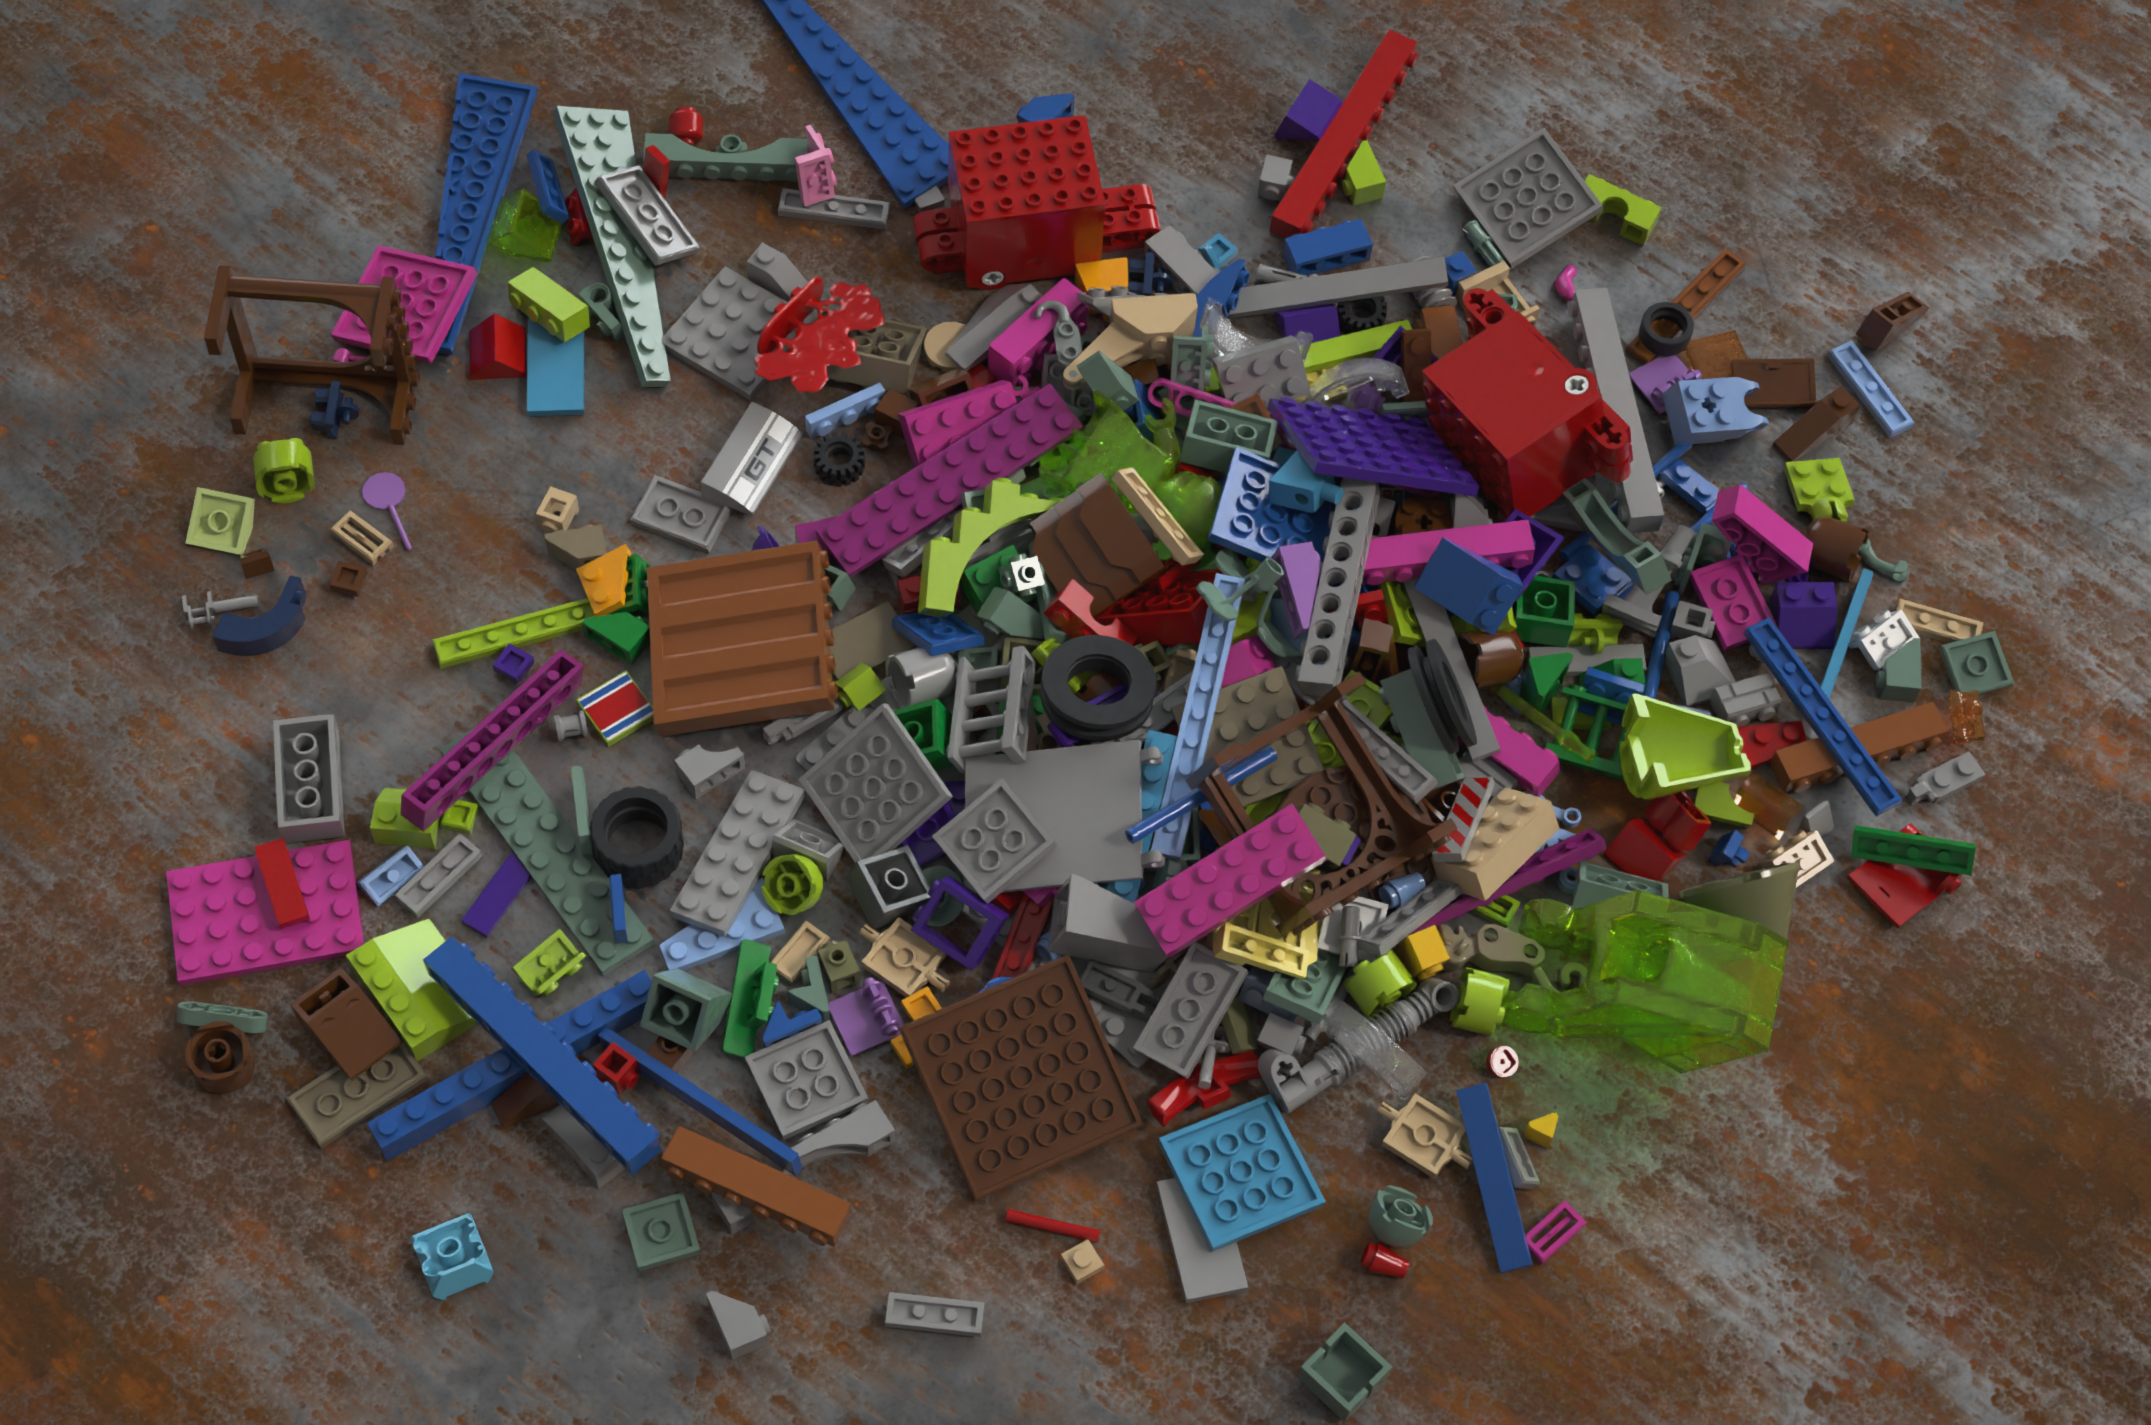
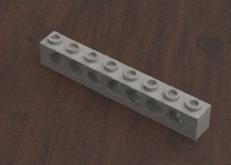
M1342 477L1339 487L1344 489V494L1340 503L1336 504L1335 511L1330 512L1329 528H1331L1330 535L1324 539L1323 552L1325 558L1324 562H1320L1318 576L1320 581L1319 586L1316 587L1313 603L1314 609L1313 613H1311L1310 624L1307 630L1309 632L1307 639H1303L1301 644L1302 664L1297 666L1295 672V682L1299 683L1303 695L1323 697L1333 687L1341 683L1381 494L1378 482ZM1353 507H1358V508L1355 509V510H1349V509H1351V508H1353ZM1348 532H1353L1351 535L1343 536ZM1341 558H1347L1344 561H1338ZM1342 583L1338 587H1332L1334 584ZM1330 609H1337L1332 613H1326ZM1324 635H1331L1327 639H1321ZM1319 661H1326L1322 665H1315Z

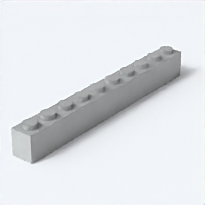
M1577 289L1574 291L1572 301L1568 302V315L1570 318L1573 317L1574 320L1573 335L1580 345L1578 351L1579 360L1584 362L1585 370L1590 371L1596 377L1598 391L1602 394V399L1630 426L1632 442L1630 444L1632 445L1633 461L1630 463L1631 474L1626 480L1613 482L1612 484L1613 498L1617 499L1619 504L1618 520L1623 523L1630 533L1659 531L1664 518V511L1608 289Z

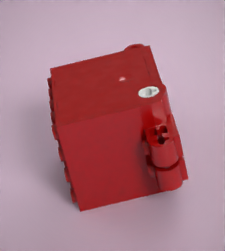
M1085 115L950 131L948 135V195L951 208L923 211L916 214L912 220L921 267L927 271H933L934 274L964 271L968 288L977 287L982 290L998 289L1013 282L1075 275L1076 264L1100 261L1102 253L1144 248L1145 241L1161 231L1150 186L1137 184L1102 189Z
M1480 288L1469 290L1463 297L1465 322L1469 335L1468 341L1422 370L1424 380L1422 387L1427 397L1425 404L1429 410L1430 417L1428 421L1432 430L1444 442L1445 446L1453 452L1455 458L1462 463L1466 471L1471 474V477L1480 486L1484 497L1488 501L1493 500L1497 504L1499 512L1505 519H1508L1515 508L1531 517L1563 496L1562 493L1584 478L1589 479L1597 472L1611 482L1626 480L1631 474L1630 463L1633 461L1632 445L1630 444L1632 442L1630 426L1602 399V394L1598 391L1596 377L1588 370L1575 368L1519 311L1515 312L1493 289L1488 292Z

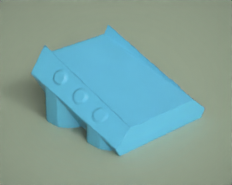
M469 1213L411 1237L432 1296L445 1301L447 1296L482 1282L488 1283L494 1273L473 1217Z

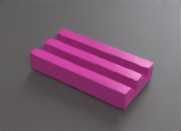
M1564 1200L1526 1234L1530 1254L1532 1256L1535 1255L1538 1258L1537 1262L1542 1265L1585 1227L1587 1222ZM1565 1210L1568 1215L1534 1244L1531 1240ZM1573 1219L1577 1222L1546 1251L1542 1252L1540 1250Z

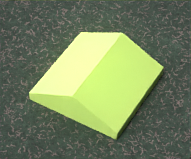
M197 487L185 543L242 555L253 529L255 499Z

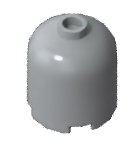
M922 648L888 656L885 663L886 677L892 676L894 689H890V693L895 704L901 709L933 699L940 701L951 696L956 689L955 673L959 666L957 660L953 659L949 653L931 656Z

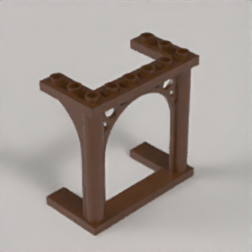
M219 265L204 340L209 355H221L227 330L239 368L230 415L234 433L244 435L247 433L256 382L331 387V381H340V387L361 391L377 400L390 417V433L393 444L405 445L406 435L411 434L412 431L410 411H414L416 408V394L413 393L414 387H419L420 371L416 370L417 358L416 354H412L413 340L408 338L409 323L405 322V306H401L402 292L401 289H397L395 278L383 276L381 285L241 276L233 275L231 266ZM240 298L321 303L347 310L357 315L368 329L371 338V355L353 362L258 357ZM386 361L392 363L393 365H386Z
M1360 672L1333 687L1316 703L1240 746L1236 742L1212 756L1186 779L1191 790L1197 787L1200 788L1230 839L1234 840L1255 827L1229 785L1223 772L1317 719L1364 795L1369 810L1370 826L1365 846L1359 856L1347 867L1328 874L1305 873L1292 883L1291 890L1286 885L1267 897L1281 920V923L1275 926L1281 936L1289 932L1296 936L1314 923L1332 914L1334 911L1331 907L1340 902L1342 907L1357 899L1358 896L1355 892L1364 888L1367 893L1382 883L1379 878L1383 875L1388 874L1390 878L1406 869L1403 863L1411 859L1415 864L1449 842L1451 840L1449 834L1458 829L1451 818L1443 823H1434L1415 813L1394 790L1341 705L1345 699L1366 683ZM1381 819L1383 827L1387 826L1388 829H1379L1377 826L1378 821ZM1377 837L1389 839L1393 843V851L1384 852L1378 849L1375 845V839ZM1369 854H1374L1377 858L1380 859H1374L1371 861V863H1369L1367 861V856ZM1347 870L1352 872V878L1346 875ZM1303 881L1310 882L1313 887V896L1310 901H1304L1300 897L1299 888ZM1327 882L1330 885V889L1329 887L1324 889L1321 896L1320 884Z

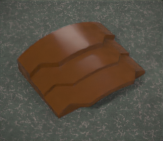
M1102 473L1079 486L1077 491L1030 522V525L1036 532L1031 551L1032 554L1038 557V561L1042 564L1045 573L1057 591L1074 579L1094 597L1090 604V613L1093 618L1166 571L1163 563Z

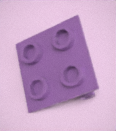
M1676 355L1660 356L1629 372L1630 379L1659 415L1666 412L1662 396L1663 392L1677 381L1702 379V374L1698 369L1688 370Z
M868 978L863 982L864 987L862 989L828 1002L832 1018L851 1056L887 1042L901 1034L898 1028L903 1026L904 1023L883 980L875 981L874 978Z

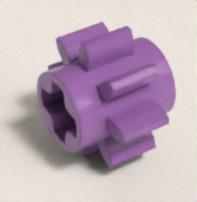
M1363 382L1361 388L1355 386L1350 397V401L1355 402L1353 409L1356 411L1367 409L1372 412L1374 410L1380 412L1385 397L1380 395L1382 388L1368 382Z

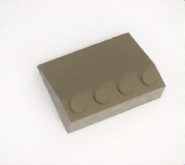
M823 306V308L828 310H838L836 308ZM818 311L811 324L818 319ZM821 312L823 316H827V312ZM884 319L885 324L874 329L851 330L848 333V337L856 340L857 349L855 353L859 355L862 364L844 369L835 365H828V378L839 383L859 384L864 388L881 383L887 391L890 388L906 395L915 375L928 328Z

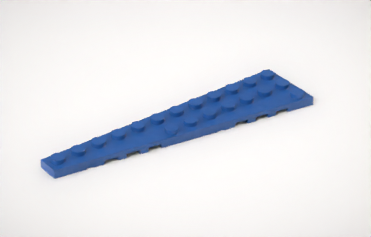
M760 0L764 8L769 11L775 24H778L784 32V37L788 43L791 42L796 49L797 56L807 65L809 73L842 121L846 123L851 134L858 139L866 156L869 155L874 162L877 172L885 178L889 189L904 210L915 204V199L936 185L940 188L948 182V143L804 0Z
M463 73L458 75L455 98L456 107L453 114V130L450 137V153L447 160V173L445 176L438 230L439 239L435 257L475 267L478 274L438 353L453 355L538 95L537 86Z

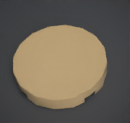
M943 322L934 326L927 333L924 340V353L930 365L934 368L935 366L941 368L943 372H949L958 368L945 356V353L964 329L965 324Z

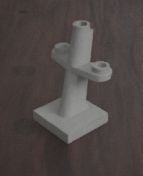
M1679 525L1677 531L1660 552L1673 581H1676L1679 577L1678 571L1683 564L1681 561L1682 555L1695 533L1694 530L1684 525ZM1635 585L1624 600L1608 593L1603 603L1601 614H1609L1612 619H1621L1623 625L1654 638L1662 616L1653 613L1652 605L1664 585L1647 595Z

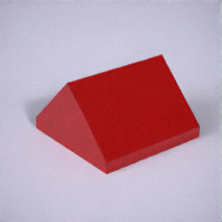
M494 313L469 330L470 380L527 377L525 327Z
M1641 816L1626 824L1603 856L1621 872L1661 882L1686 858L1687 854L1682 850L1676 851L1669 847L1663 833L1653 829L1649 821Z

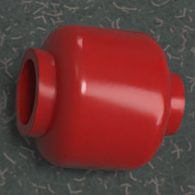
M692 107L676 108L675 112L671 113L668 118V134H673L683 142L694 146V144L701 142L703 139V117Z

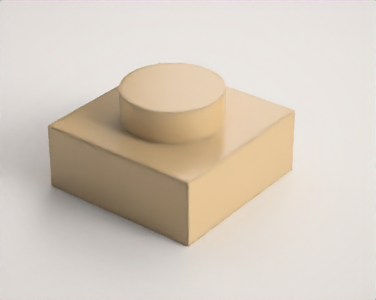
M1088 1239L1061 1254L1060 1258L1076 1285L1104 1270L1103 1262Z

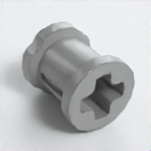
M584 710L579 711L577 715L566 717L554 716L559 742L571 736L583 735V737H588Z

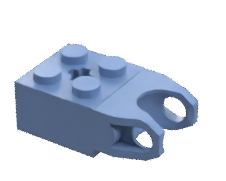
M1740 377L1677 381L1662 393L1675 445L1723 442L1728 439H1738L1749 432L1765 428L1769 425L1768 418L1750 412L1744 402L1745 396L1752 395L1754 391L1760 389L1759 384Z

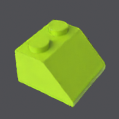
M384 788L375 800L370 825L375 844L408 845L409 847L435 849L441 816L423 832L400 815L401 796L407 789Z

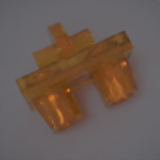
M1949 690L1947 695L1955 742L1971 743L1972 741H1983L1985 738L1982 718L1983 705L1980 702L1978 690L1968 692Z

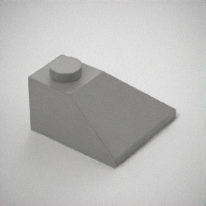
M1694 635L1668 644L1664 664L1686 707L1710 701L1714 688L1736 682L1716 641Z

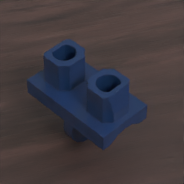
M1146 252L1145 259H1130L1129 277L1144 278V282L1129 281L1128 292L1136 295L1151 296L1152 289L1156 290L1155 293H1164V290L1172 286V277L1165 273V269L1158 268L1157 272L1153 273L1154 253Z
M331 381L330 388H316L315 391L316 407H326L327 411L312 412L310 420L312 430L327 432L328 439H337L340 419L342 424L349 425L350 420L357 419L360 413V408L353 404V398L345 397L344 400V394L340 392V381Z

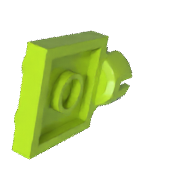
M1840 458L1785 462L1783 470L1798 512H1808L1813 520L1825 516L1844 522L1847 521L1848 514L1845 508L1852 507L1855 499Z

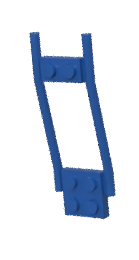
M1693 444L1676 445L1652 467L1655 478L1659 475L1661 481L1702 514L1706 513L1691 527L1692 530L1698 533L1702 522L1709 525L1713 522L1712 517L1718 491L1720 490L1681 459L1677 460ZM1740 483L1743 487L1749 490L1748 486L1745 483ZM1618 500L1609 506L1615 516L1618 514ZM1583 531L1559 552V557L1567 562L1554 572L1552 578L1575 582V600L1595 615L1602 609L1608 593L1624 600L1636 584L1632 583V579L1600 552L1590 544H1587L1592 538Z

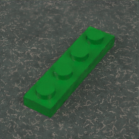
M1855 825L1850 857L1972 876L1976 844Z

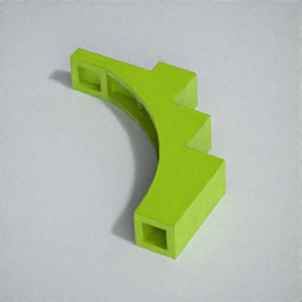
M995 478L984 489L983 513H981L979 508H964V510H961L954 516L952 542H950L951 539L946 537H934L933 540L931 539L923 546L918 614L947 617L953 613L956 591L961 575L971 556L982 542L996 531L1010 524L1038 518L1053 508L1063 498L1053 497L1049 498V500L1038 499V495L1032 493H1024L1020 496V484L1011 483L1012 480L1007 478Z

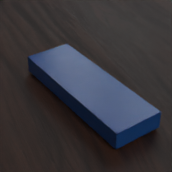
M531 150L527 154V159L542 213L563 224L569 216L554 162L551 158L540 152Z

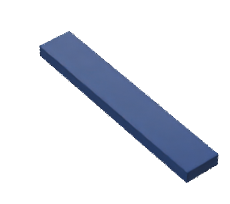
M1485 1082L1456 1090L1500 1272L1503 1274L1531 1267L1533 1263L1489 1086Z

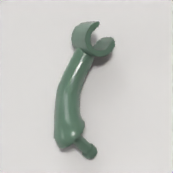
M1869 539L1867 544L1862 543L1858 553L1870 568L1889 574L1898 583H1902L1907 579L1910 572L1906 570L1908 567L1906 561L1899 560L1895 565L1884 562L1875 555Z

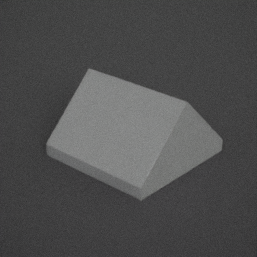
M796 819L785 825L772 838L773 859L781 855L798 854L810 858L819 867L823 880L827 882L845 850L838 837Z

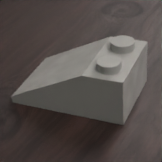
M561 1105L542 1118L545 1125L598 1189L625 1170Z

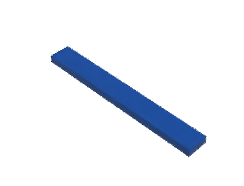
M1770 617L1746 628L1743 633L1875 817L1900 805L1902 798Z
M605 1027L598 1036L604 1050L614 1042L637 1059L640 1074L795 1177L801 1171L802 1164L797 1152L608 1027Z

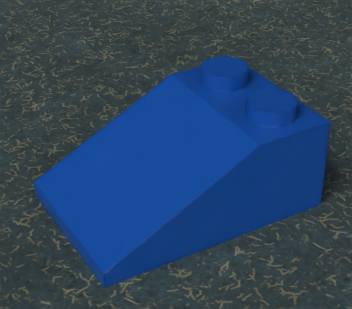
M1444 537L1441 538L1413 585L1416 590L1466 622L1492 635H1495L1524 587L1517 574Z

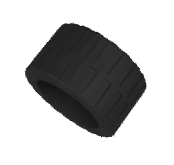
M642 786L622 788L620 791L611 793L610 796L599 803L598 808L593 812L592 821H590V837L595 861L607 877L621 874L624 887H637L638 889L657 885L662 880L670 877V874L678 868L679 862L682 860L684 847L681 818L674 803L666 795L657 792V790ZM631 821H650L660 826L666 832L663 841L655 849L640 855L621 853L609 844V839L615 830Z

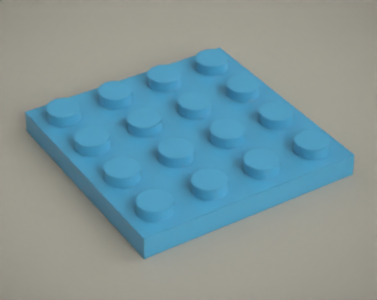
M1271 1094L1160 1137L1158 1140V1145L1211 1252L1325 1205L1326 1201Z

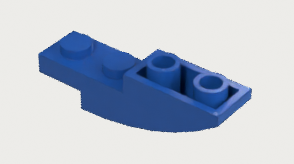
M1238 259L1215 275L1196 296L1198 308L1193 337H1202L1203 326H1208L1209 334L1210 330L1215 329L1218 317L1227 319L1231 310L1234 311L1236 309L1240 290L1242 287H1246L1250 276L1245 260Z

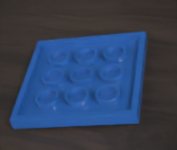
M1236 446L1231 455L1207 540L1260 562H1263L1266 558H1271L1281 546L1312 542L1314 550L1320 556V562H1323L1325 556L1323 552L1324 539L1330 535L1331 528H1329V516L1331 511H1335L1336 504L1325 501L1316 512L1310 513L1270 503L1269 480L1283 465Z

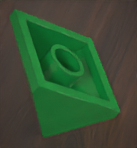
M1566 652L1528 658L1520 690L1523 700L1528 704L1526 711L1529 722L1533 724L1537 722L1551 702L1552 697L1556 695L1564 684L1574 656L1573 654Z

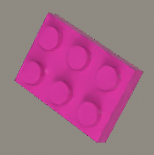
M1736 555L1691 572L1689 579L1702 606L1713 610L1710 621L1716 622L1714 631L1724 651L1748 643V639L1743 634L1745 629L1768 617L1778 628L1743 556Z

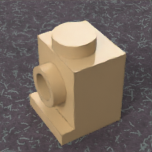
M550 486L536 512L537 523L540 529L546 534L556 530H567L574 515H577L579 512L577 496Z

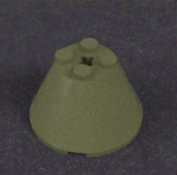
M1796 861L1735 875L1726 880H1715L1679 891L1681 899L1728 954L1729 960L1742 958L1753 953L1757 955L1788 945L1787 937L1799 864Z

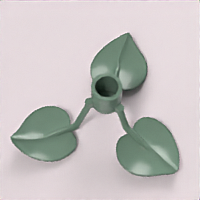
M1228 548L1222 549L1215 556L1217 567L1224 575L1245 579V585L1231 597L1226 598L1216 586L1203 581L1197 585L1198 593L1218 617L1226 621H1233L1237 618L1238 612L1231 603L1250 588L1259 593L1268 591L1256 624L1260 627L1257 630V634L1263 643L1275 654L1285 658L1301 657V652L1271 623L1264 620L1273 593L1278 589L1274 584L1284 574L1282 567L1273 559L1266 558L1254 572L1250 573L1238 557L1236 551Z

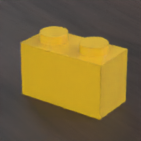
M1435 925L1407 936L1394 947L1398 958L1413 979L1418 977L1419 982L1435 976L1437 972L1443 970L1442 964L1450 959Z

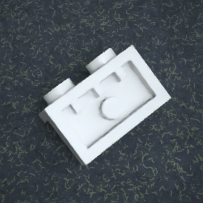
M1885 610L1873 618L1875 622L1872 625H1866L1858 629L1853 634L1855 638L1849 642L1848 646L1850 649L1860 648L1874 671L1880 670L1889 657L1913 638H1919L1902 610L1894 612Z

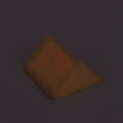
M1758 773L1745 780L1734 797V801L1739 807L1754 813L1753 822L1779 840L1805 807Z

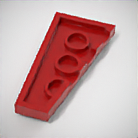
M1802 720L1737 727L1739 735L1743 739L1741 753L1746 754L1751 764V770L1757 769L1759 765L1771 762L1776 750L1807 741Z

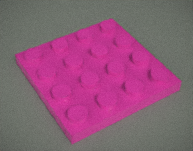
M378 245L358 283L381 285L383 276L395 278L396 287L401 289L402 292L401 306H405V322L409 323L408 338L413 340L412 354H416L417 361L432 364L478 273L475 267ZM343 310L331 333L333 340L370 349L371 338L365 324L357 315Z

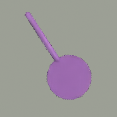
M383 472L375 474L364 483L362 489L363 499L374 509H389L406 549L410 551L412 549L411 544L394 508L404 499L406 492L404 482L393 473Z

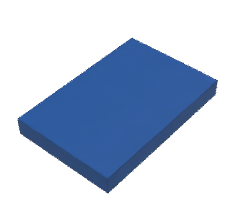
M914 612L892 618V627L918 647L924 649L931 656L984 645V635L953 613L947 617H939Z

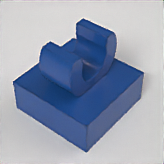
M1737 830L1721 836L1708 860L1715 866H1720L1727 862L1737 867L1739 861L1745 863L1750 854L1745 848L1740 846L1745 836Z

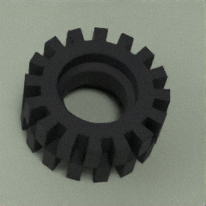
M1378 296L1339 302L1337 308L1339 328L1343 327L1342 332L1346 335L1348 331L1351 334L1383 326L1387 315V302H1384V297ZM1355 308H1364L1370 311L1372 316L1359 318L1352 314L1351 311Z
M832 432V438L826 434L823 436L824 442L819 439L817 447H814L813 455L816 475L819 474V479L822 482L827 479V484L830 486L835 481L836 487H841V482L844 481L846 486L851 485V478L856 482L859 479V475L862 476L863 468H865V452L860 440L856 442L854 435L847 438L846 432H842V436H838L837 432ZM837 453L846 454L850 457V461L844 465H834L828 459L831 455Z

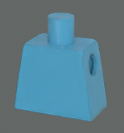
M1298 450L1269 480L1270 503L1310 513L1316 512L1325 501L1339 504L1344 494V489L1335 485L1334 476L1314 473Z

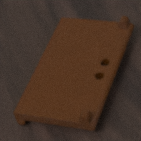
M1814 358L1731 360L1732 377H1740L1759 384L1760 389L1754 391L1752 395L1744 397L1747 408H1812L1818 403L1816 401Z

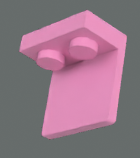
M811 125L805 126L809 153L795 157L800 198L804 207L834 198V186L837 185L835 174L831 169V164H834L832 152L829 148L824 147L821 134L815 133Z

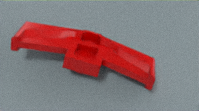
M1251 1050L1215 1060L1209 1089H1202L1198 1086L1202 1063L1196 1064L1188 1079L1180 1075L1148 1099L1147 1102L1151 1114L1162 1127L1168 1125L1169 1120L1195 1100L1205 1110L1230 1098V1088L1227 1085L1261 1077L1258 1069L1259 1057Z

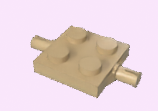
M898 917L891 927L881 934L868 926V924H865L864 928L860 930L859 935L873 943L871 951L861 962L862 967L906 998L918 992L928 982L941 990V992H944L945 988L948 987L950 981L936 973L937 967L947 954L912 932L911 929L913 927Z
M1416 1093L1408 1105L1400 1109V1111L1392 1108L1384 1101L1378 1108L1377 1113L1392 1122L1391 1129L1381 1146L1434 1179L1442 1167L1450 1162L1451 1159L1464 1168H1469L1473 1157L1458 1149L1460 1140L1466 1132L1465 1125L1461 1121Z

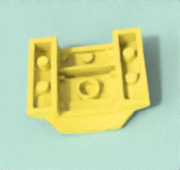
M1313 868L1307 873L1320 874V870ZM1292 881V882L1288 885V887L1290 888V890H1291V885H1292V883H1293L1294 881ZM1303 881L1299 888L1300 897L1304 901H1310L1313 896V887L1308 881ZM1265 898L1213 931L1214 957L1241 966L1247 963L1271 972L1278 971L1304 980L1306 978L1307 966L1317 961L1321 920L1296 936L1292 932L1281 936L1275 927L1281 923V920L1269 900Z

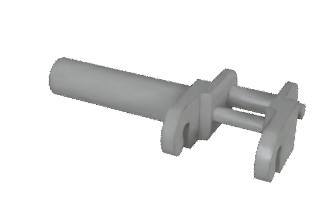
M207 591L208 602L205 603V607L191 609L187 604V596H182L183 611L186 619H189L186 620V624H190L191 629H194V624L205 622L212 626V620H215V618L211 615H215V613L259 606L257 595L213 602L212 592ZM206 611L207 616L193 618V613Z
M1223 1026L1217 1027L1203 1052L1198 1086L1202 1089H1209L1211 1086L1216 1052L1228 1053L1231 1049L1227 1043V1036ZM1214 1037L1221 1038V1041L1214 1040Z

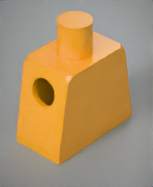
M1127 257L1076 264L1074 280L1077 288L1082 292H1088L1089 288L1093 287L1111 290V286H1124L1128 288ZM1088 307V310H1089L1088 312H1089V313H1091V314H1097V313H1098V312H1096V311H1094V310H1092V309H1090V308ZM1103 315L1104 321L1109 322L1110 317Z

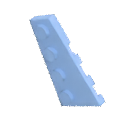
M763 877L756 882L726 937L690 924L661 943L659 948L667 969L685 971L739 951L740 942L743 939L760 943L785 934V929L778 912H775L766 903L762 894V886L765 885Z

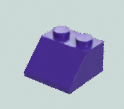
M1777 582L1769 599L1771 614L1778 626V630L1792 649H1833L1837 618L1834 582Z

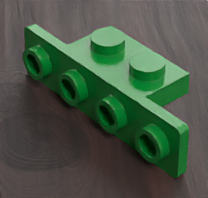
M743 939L740 942L731 991L733 994L729 1003L721 1052L745 1060V1056L753 1053L756 1030L766 1022H769L774 1010L771 999L772 994L777 989L779 977L776 976L777 964L768 962L771 950L768 945L748 939Z

